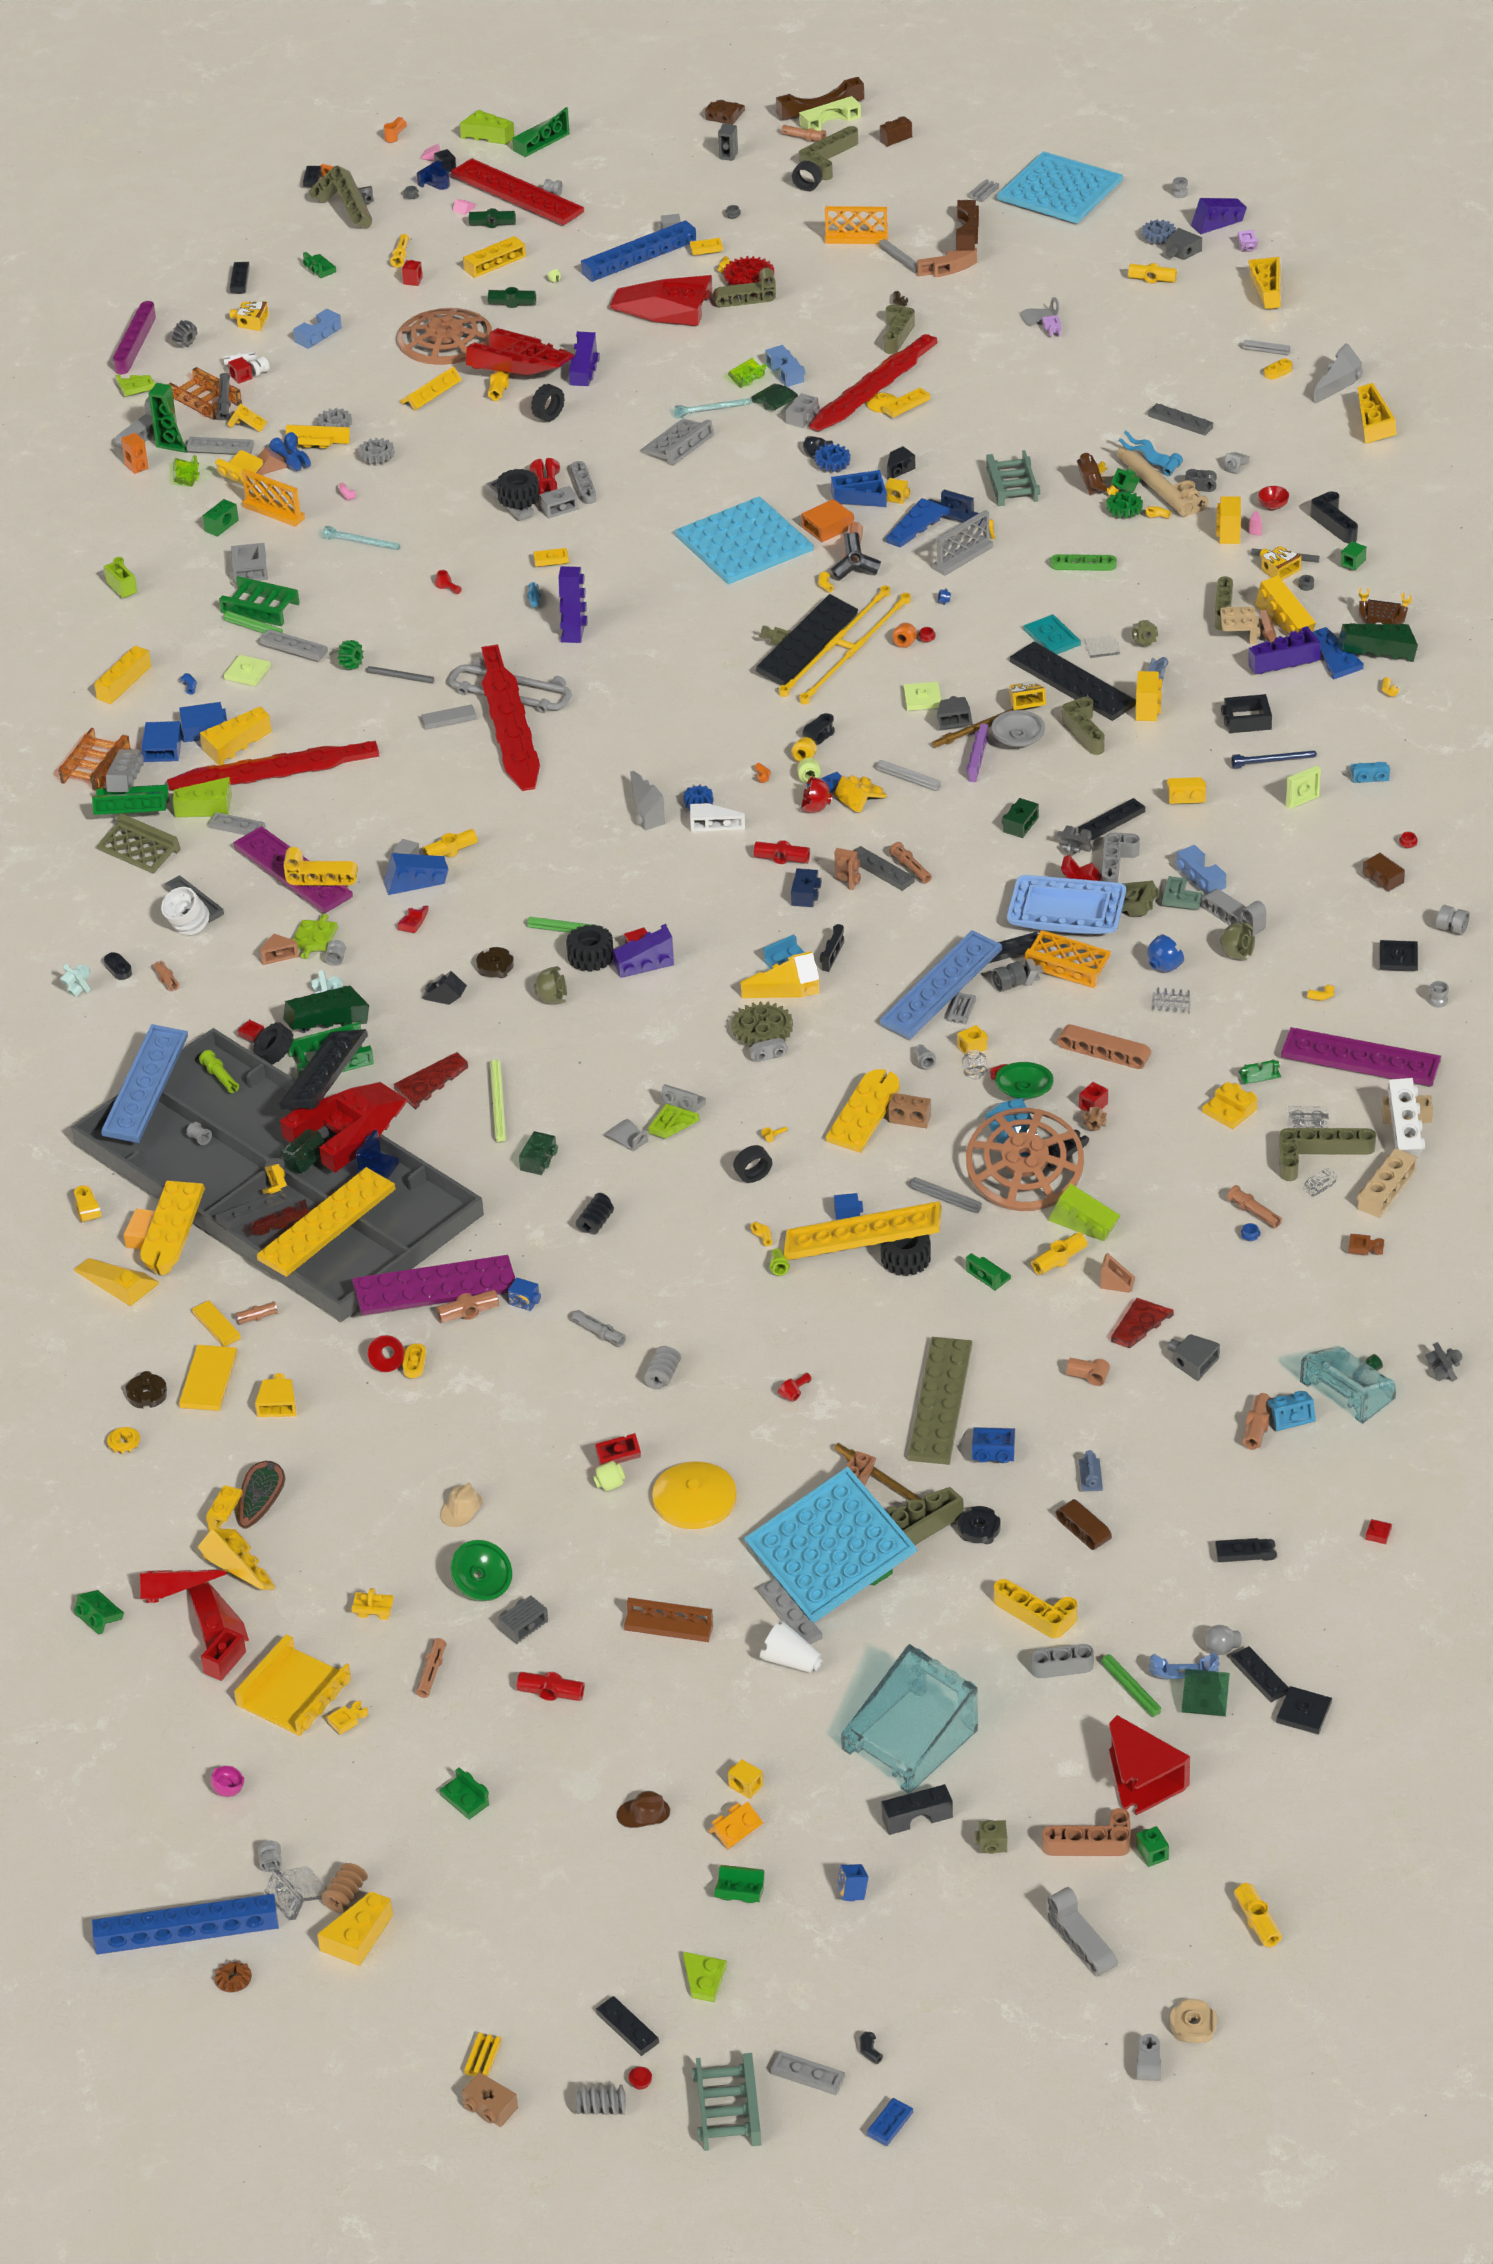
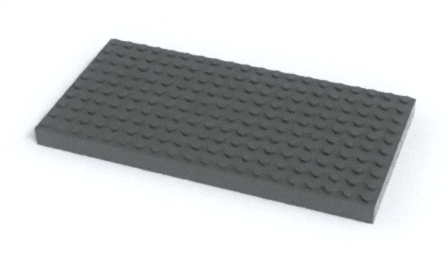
M212 1028L182 1049L139 1143L102 1136L101 1130L118 1095L71 1127L75 1145L158 1200H160L166 1181L203 1184L205 1190L193 1223L341 1322L360 1309L352 1284L353 1278L413 1269L484 1215L482 1197L382 1134L376 1144L336 1173L324 1166L321 1160L319 1147L337 1135V1133L325 1125L297 1146L293 1145L283 1138L280 1120L292 1111L289 1109L281 1110L279 1102L296 1080L215 1028ZM206 1050H212L215 1053V1057L222 1061L223 1068L239 1084V1089L235 1091L231 1087L234 1093H229L215 1075L210 1074L207 1071V1067L199 1062L201 1053ZM198 1122L203 1129H209L212 1132V1138L208 1144L202 1146L198 1144L195 1138L187 1136V1128L191 1123ZM271 1164H279L282 1167L287 1186L281 1188V1192L292 1199V1206L252 1220L249 1223L236 1226L233 1229L227 1230L216 1222L217 1214L270 1195V1193H263L262 1189L271 1186L265 1167ZM366 1167L395 1183L396 1189L287 1277L257 1260V1254Z

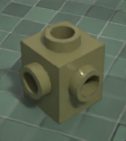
M1142 620L1139 623L1133 624L1132 637L1135 642L1141 644V646H1149L1152 642H1157L1158 629L1155 624L1149 620Z
M1006 1820L979 1821V1831H974L975 1844L980 1845V1853L1007 1852Z

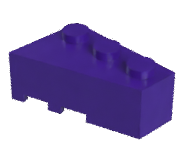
M1200 198L1191 227L1201 235L1243 221L1247 206L1237 198Z
M577 331V344L574 343L576 353L573 359H571L569 369L570 385L589 386L590 381L594 379V371H596L597 362L600 359V353L597 352L596 332Z
M666 923L661 925V929L653 933H646V937L636 942L632 940L613 950L614 965L620 978L674 965L673 939Z

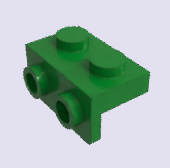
M720 1865L719 1879L715 1887L714 1897L725 1901L734 1899L742 1900L746 1903L760 1902L764 1891L765 1871L763 1869Z

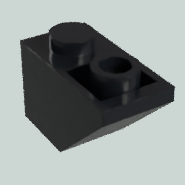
M902 446L890 452L887 463V479H894L915 469V454Z
M450 971L445 975L441 974L435 982H429L424 988L426 991L422 998L427 1001L450 1005L462 996L467 985Z

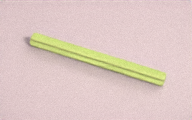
M497 1059L490 1062L495 1138L497 1142H505L506 1131L501 1063Z

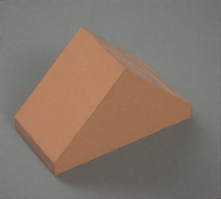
M265 447L258 456V458L263 460L264 464L256 473L263 475L288 468L282 456Z
M273 934L260 948L263 965L299 957L297 942L277 934Z
M1109 1253L1105 1254L1101 1267V1289L1131 1292L1135 1276Z

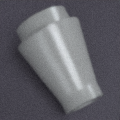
M922 1044L914 1048L918 1065L921 1068L930 1069L935 1065L936 1056Z

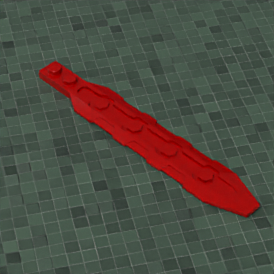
M924 334L906 349L889 356L876 369L868 372L859 382L842 392L843 394L820 409L809 428L821 431L845 420L858 407L875 397V394L893 383L902 373L915 366L918 358L938 343L937 337Z
M498 644L481 647L487 670L482 681L484 695L488 700L490 717L494 722L497 743L500 744L503 755L502 761L505 772L521 791L533 790L536 788L540 762L537 751L534 750L532 743V733L527 725L524 705L521 703L516 677L504 667Z
M376 741L349 744L347 746H320L304 751L274 754L270 757L253 760L245 759L224 765L199 767L167 779L169 790L227 777L230 778V785L245 784L261 779L280 778L307 771L314 772L331 769L346 762L379 757V750Z

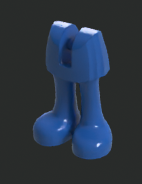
M294 432L286 434L284 443L278 437L271 440L269 444L270 449L284 457L289 468L299 471L302 467L308 468L311 466L308 455L304 451L297 449L298 437Z

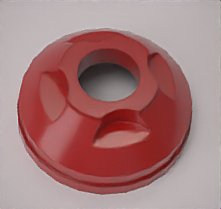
M1267 486L1259 491V502L1268 510L1274 511L1288 503L1289 492L1280 486Z
M382 1335L370 1343L367 1354L370 1364L376 1370L391 1372L400 1367L404 1360L405 1351L403 1344L396 1337ZM390 1346L393 1348L394 1355L391 1358L383 1355L384 1347Z

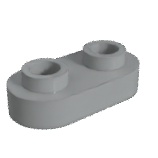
M775 1038L753 1044L749 1049V1054L753 1061L761 1062L783 1056L787 1052L788 1047L783 1039Z

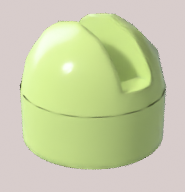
M558 269L552 270L547 274L549 280L553 283L559 282L561 279Z

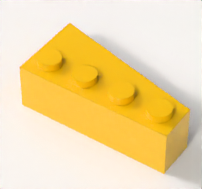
M1280 257L1248 260L1250 277L1265 309L1281 307Z

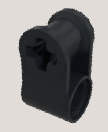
M829 713L821 714L814 721L807 724L803 729V737L811 738L815 744L819 745L835 733L833 715Z

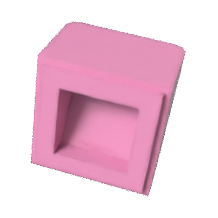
M436 144L427 148L422 154L421 159L435 161L434 153L440 151V145Z
M456 199L453 211L467 214L476 204Z
M1255 511L1249 520V534L1261 536L1262 521L1258 511Z

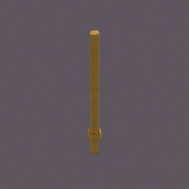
M1013 708L954 733L949 732L943 735L942 738L932 741V745L936 748L944 744H951L956 739L979 730L981 724L992 725L996 717L1014 710Z
M837 1443L834 1448L845 1456L848 1462L856 1453L853 1449L849 1450L840 1443ZM873 1467L871 1475L908 1500L922 1499L876 1467Z

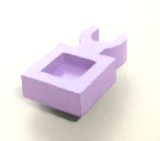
M1058 315L1042 317V324L1045 331H1049L1050 337H1053V333H1058L1061 336V322Z

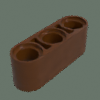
M1072 1499L1056 1510L1059 1522L1091 1550L1097 1549L1112 1539L1109 1528L1076 1499Z

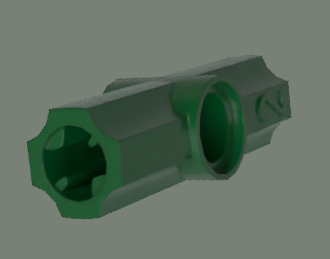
M490 208L487 211L469 212V225H486L489 228H495L498 225H516L515 211H498L495 208Z
M509 287L505 290H489L488 303L504 304L509 308H515L519 305H536V291L518 290L516 287Z

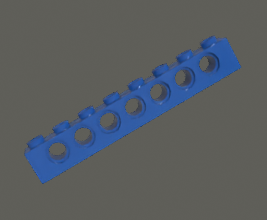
M685 220L581 260L582 275L593 282L689 245L691 241H696V228Z
M275 1894L92 1920L93 1940L97 1955L279 1929Z

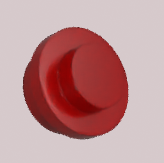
M923 627L918 633V638L923 642H931L936 637L931 627Z
M1404 832L1399 838V843L1405 848H1412L1417 845L1418 839L1415 833Z
M636 2067L630 2071L628 2076L629 2083L638 2090L646 2089L652 2081V2073L646 2067Z

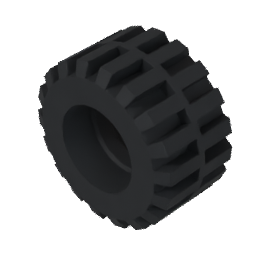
M514 469L499 475L497 479V493L500 504L511 509H524L537 503L539 500V481L535 473L524 469Z
M587 924L582 927H576L577 929H573L567 935V957L570 965L574 966V968L592 972V970L598 971L600 968H605L612 962L611 960L614 958L613 937L607 928L603 929V926Z
M929 1234L881 1243V1263L890 1273L895 1272L899 1276L901 1274L904 1276H909V1274L916 1275L917 1272L921 1273L924 1271V1268L929 1266L931 1261Z

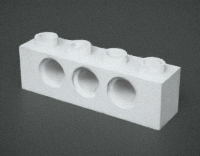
M1413 1078L1389 1080L1387 1089L1395 1148L1421 1157V1152L1425 1149V1140L1420 1135V1132L1423 1131L1422 1120H1418L1420 1104L1419 1102L1416 1103L1415 1099L1418 1096L1417 1085H1413ZM1400 1099H1407L1408 1102H1402ZM1404 1116H1408V1117H1410L1411 1119H1410V1120H1405L1403 1117H1404ZM1405 1134H1411L1413 1137H1406Z

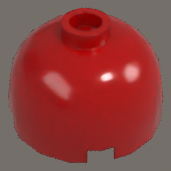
M810 776L806 783L810 785L807 789H804L801 808H803L802 811L818 813L826 807V804L830 805L832 794H829V787L824 780Z

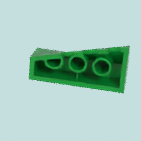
M565 107L557 115L513 137V151L523 157H527L569 135L568 108Z
M156 383L148 393L156 448L186 453L187 450L177 426L172 386Z

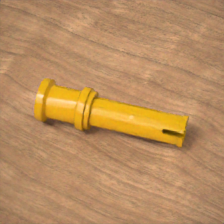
M407 234L400 235L397 248L394 249L390 260L392 266L396 268L402 267L406 258L405 250L409 241Z

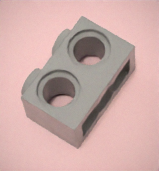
M801 393L786 409V424L804 428L819 413L820 405L818 398Z

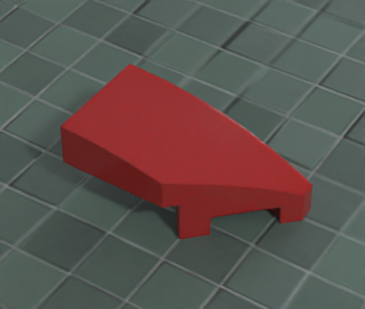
M425 905L421 910L408 908V915H405L398 923V930L416 933L429 911V906Z

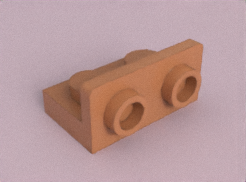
M836 848L834 852L836 880L849 882V889L854 890L856 884H859L861 879L858 852Z

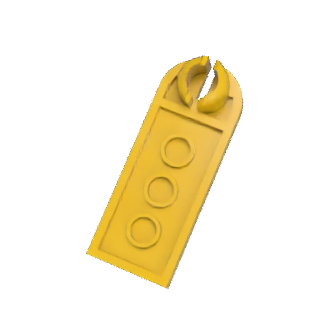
M875 1069L866 1073L826 1135V1142L861 1153L888 1111L893 1093H899L900 1083L897 1075L891 1071L887 1075L884 1069Z
M166 1181L140 1252L144 1265L150 1268L154 1274L157 1275L159 1271L160 1275H166L178 1262L205 1190L203 1184Z

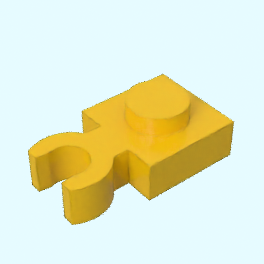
M358 1700L352 1704L350 1709L343 1706L327 1716V1720L341 1735L358 1725V1719L367 1717L368 1708L365 1707L359 1710L362 1708V1703Z

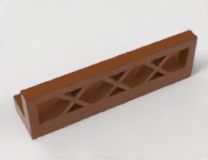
M628 1597V1614L624 1624L625 1631L709 1642L713 1630L712 1609ZM633 1606L641 1607L644 1610H635ZM655 1609L662 1610L665 1613H658ZM676 1612L683 1613L686 1616H679ZM697 1615L707 1616V1620L700 1619Z

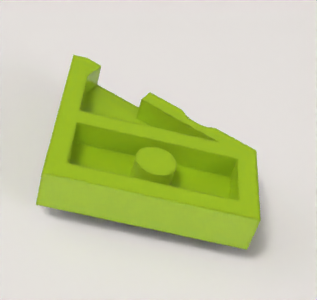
M115 375L124 396L148 392L155 385L150 375H130V378H121V375Z
M666 1103L648 1127L649 1133L666 1139L698 1122L700 1116L698 1113Z
M684 1952L683 1960L692 1998L715 2002L727 1967V1960Z

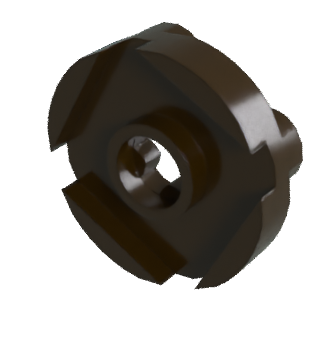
M502 947L489 948V951L485 953L483 950L476 958L478 972L481 976L505 978L507 973L514 967L513 955H510L509 950Z
M150 1371L142 1372L125 1387L128 1402L136 1408L144 1409L143 1406L149 1405L150 1408L156 1407L167 1397L165 1380L158 1375L152 1374Z

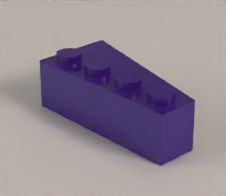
M560 566L558 576L559 597H561L559 606L561 613L560 629H563L561 643H581L584 627L588 625V616L585 615L587 602H584L586 588H583L582 585L585 582V575L582 574L581 567Z
M1308 626L1303 627L1302 631L1298 633L1297 631H1292L1287 637L1279 636L1273 642L1265 641L1249 647V667L1254 674H1263L1272 670L1277 671L1286 667H1296L1300 664H1310L1319 661L1320 641Z

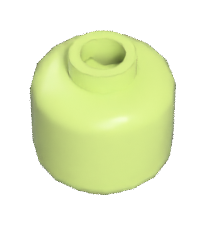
M805 758L798 764L797 771L802 782L807 783L810 776L821 777V768L817 760Z
M614 1461L598 1466L596 1468L597 1475L593 1477L597 1487H602L607 1492L622 1486L624 1483L623 1479L626 1478L620 1463L616 1464Z

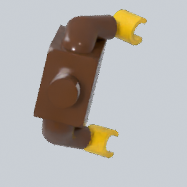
M1089 453L1080 455L1077 465L1090 496L1101 491L1107 492L1109 495H1115V492H1119L1117 486L1112 484L1108 488V485L1103 483L1101 474L1108 469L1105 467L1106 463L1104 461L1097 465L1093 455Z
M1361 588L1359 589V597L1361 598V601H1359V617L1363 623H1404L1408 611L1407 605L1412 603L1411 594L1405 600V593H1402L1401 600L1403 604L1401 606V603L1370 599L1366 601L1369 597V588H1367L1366 594H1362Z

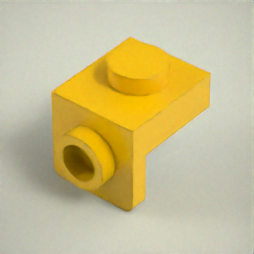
M271 1164L265 1167L271 1186L262 1189L263 1193L273 1194L287 1186L284 1179V1170L279 1164Z

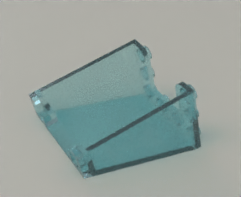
M909 1644L841 1733L842 1750L849 1755L854 1751L857 1753L861 1750L866 1751L890 1767L894 1778L898 1775L901 1778L903 1777L904 1783L901 1785V1789L910 1794L978 1731V1687L971 1681H967L959 1676L955 1671L943 1666L938 1660L929 1657L921 1649Z

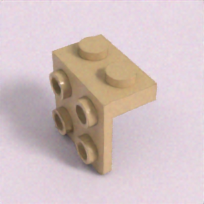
M1255 607L1221 608L1222 630L1248 631L1250 645L1257 644V637H1260L1259 616H1256Z

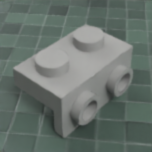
M667 1084L662 1086L661 1103H667L692 1112H697L705 1105V1097Z

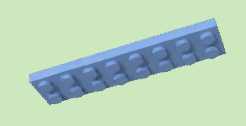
M971 930L880 1019V1024L911 1040L1002 950V944Z
M151 1024L101 1130L102 1136L136 1143L140 1142L188 1038V1031Z

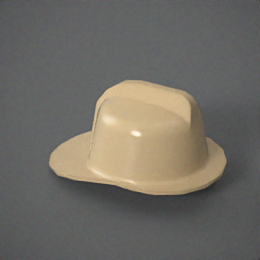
M470 1483L455 1487L449 1495V1500L441 1510L442 1522L450 1527H461L467 1524L481 1507L482 1497L472 1488Z

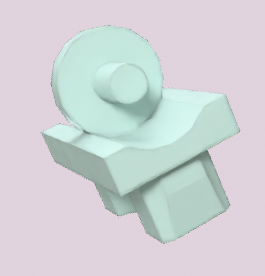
M68 964L63 966L66 973L60 980L64 985L68 986L67 991L71 995L77 997L82 991L88 993L91 990L85 981L90 975V969L87 965H78L75 970H72Z
M324 970L318 972L319 978L311 981L315 990L314 994L343 987V982L339 977L332 976L330 979H327Z

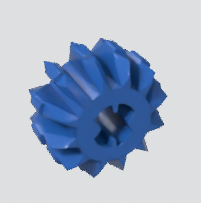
M700 784L699 786L693 785L692 788L688 787L687 791L684 792L683 800L685 808H688L690 811V804L709 803L713 805L714 797L712 789H708L707 786L702 787Z

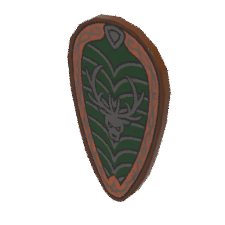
M261 1461L250 1467L246 1473L241 1487L243 1494L238 1501L237 1508L238 1520L242 1528L247 1529L256 1524L267 1513L281 1493L286 1478L284 1470L279 1464L273 1461Z

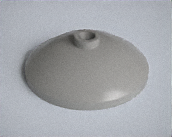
M1014 710L1005 712L996 717L992 723L993 736L1001 743L1013 747L1031 745L1040 740L1045 733V723L1042 718L1029 711Z

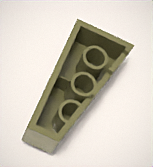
M951 1487L927 1494L921 1500L913 1499L907 1501V1505L898 1508L895 1506L887 1508V1513L914 1545L955 1522L960 1514L964 1512L963 1498Z

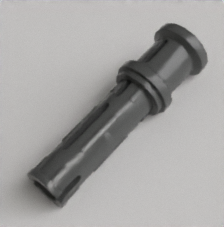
M228 373L220 374L219 399L216 402L218 407L216 418L219 420H228L230 418V375Z

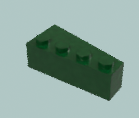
M1342 624L1338 639L1342 651L1364 655L1366 652H1370L1377 657H1381L1384 654L1390 655L1392 659L1399 660V657L1407 658V661L1414 662L1418 648L1417 641L1409 624Z
M351 985L285 1001L283 1020L292 1030L316 1028L318 1024L326 1027H332L333 1023L349 1025L356 1021H360V1024H367L369 1004Z

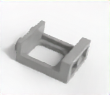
M265 543L231 546L234 583H237V576L257 581L268 580Z

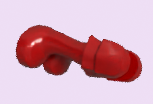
M546 458L545 460L547 478H544V463L542 459L534 460L529 466V471L534 472L538 477L539 495L558 489L555 475L560 471V463L556 459Z

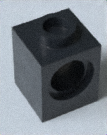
M448 149L434 153L435 167L442 174L449 173L456 168V158Z

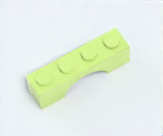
M851 96L799 112L800 126L803 129L814 128V130L819 131L821 130V125L831 119L850 121L860 118L861 104Z

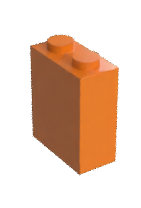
M834 499L801 513L802 528L821 543L848 531L849 525L854 522L853 513Z

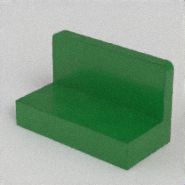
M972 1253L966 1256V1272L994 1291L1011 1279L1010 1274L985 1257L978 1258Z

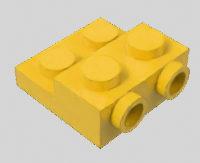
M1227 1081L1215 1091V1097L1202 1107V1113L1233 1130L1257 1110L1258 1098L1253 1092L1249 1091L1247 1093L1242 1090L1239 1084H1232Z

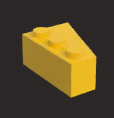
M370 1891L317 1934L320 1951L360 1966L393 1917L391 1898Z

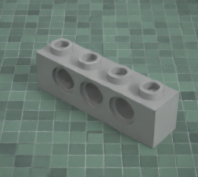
M119 749L106 774L107 792H129L131 786L134 785V780L137 779V774L140 773L141 766L144 765V757L141 756L140 750Z

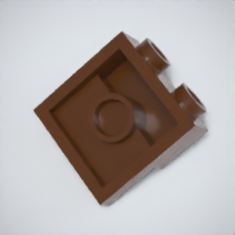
M725 100L711 102L705 109L706 120L733 125L745 111V105Z

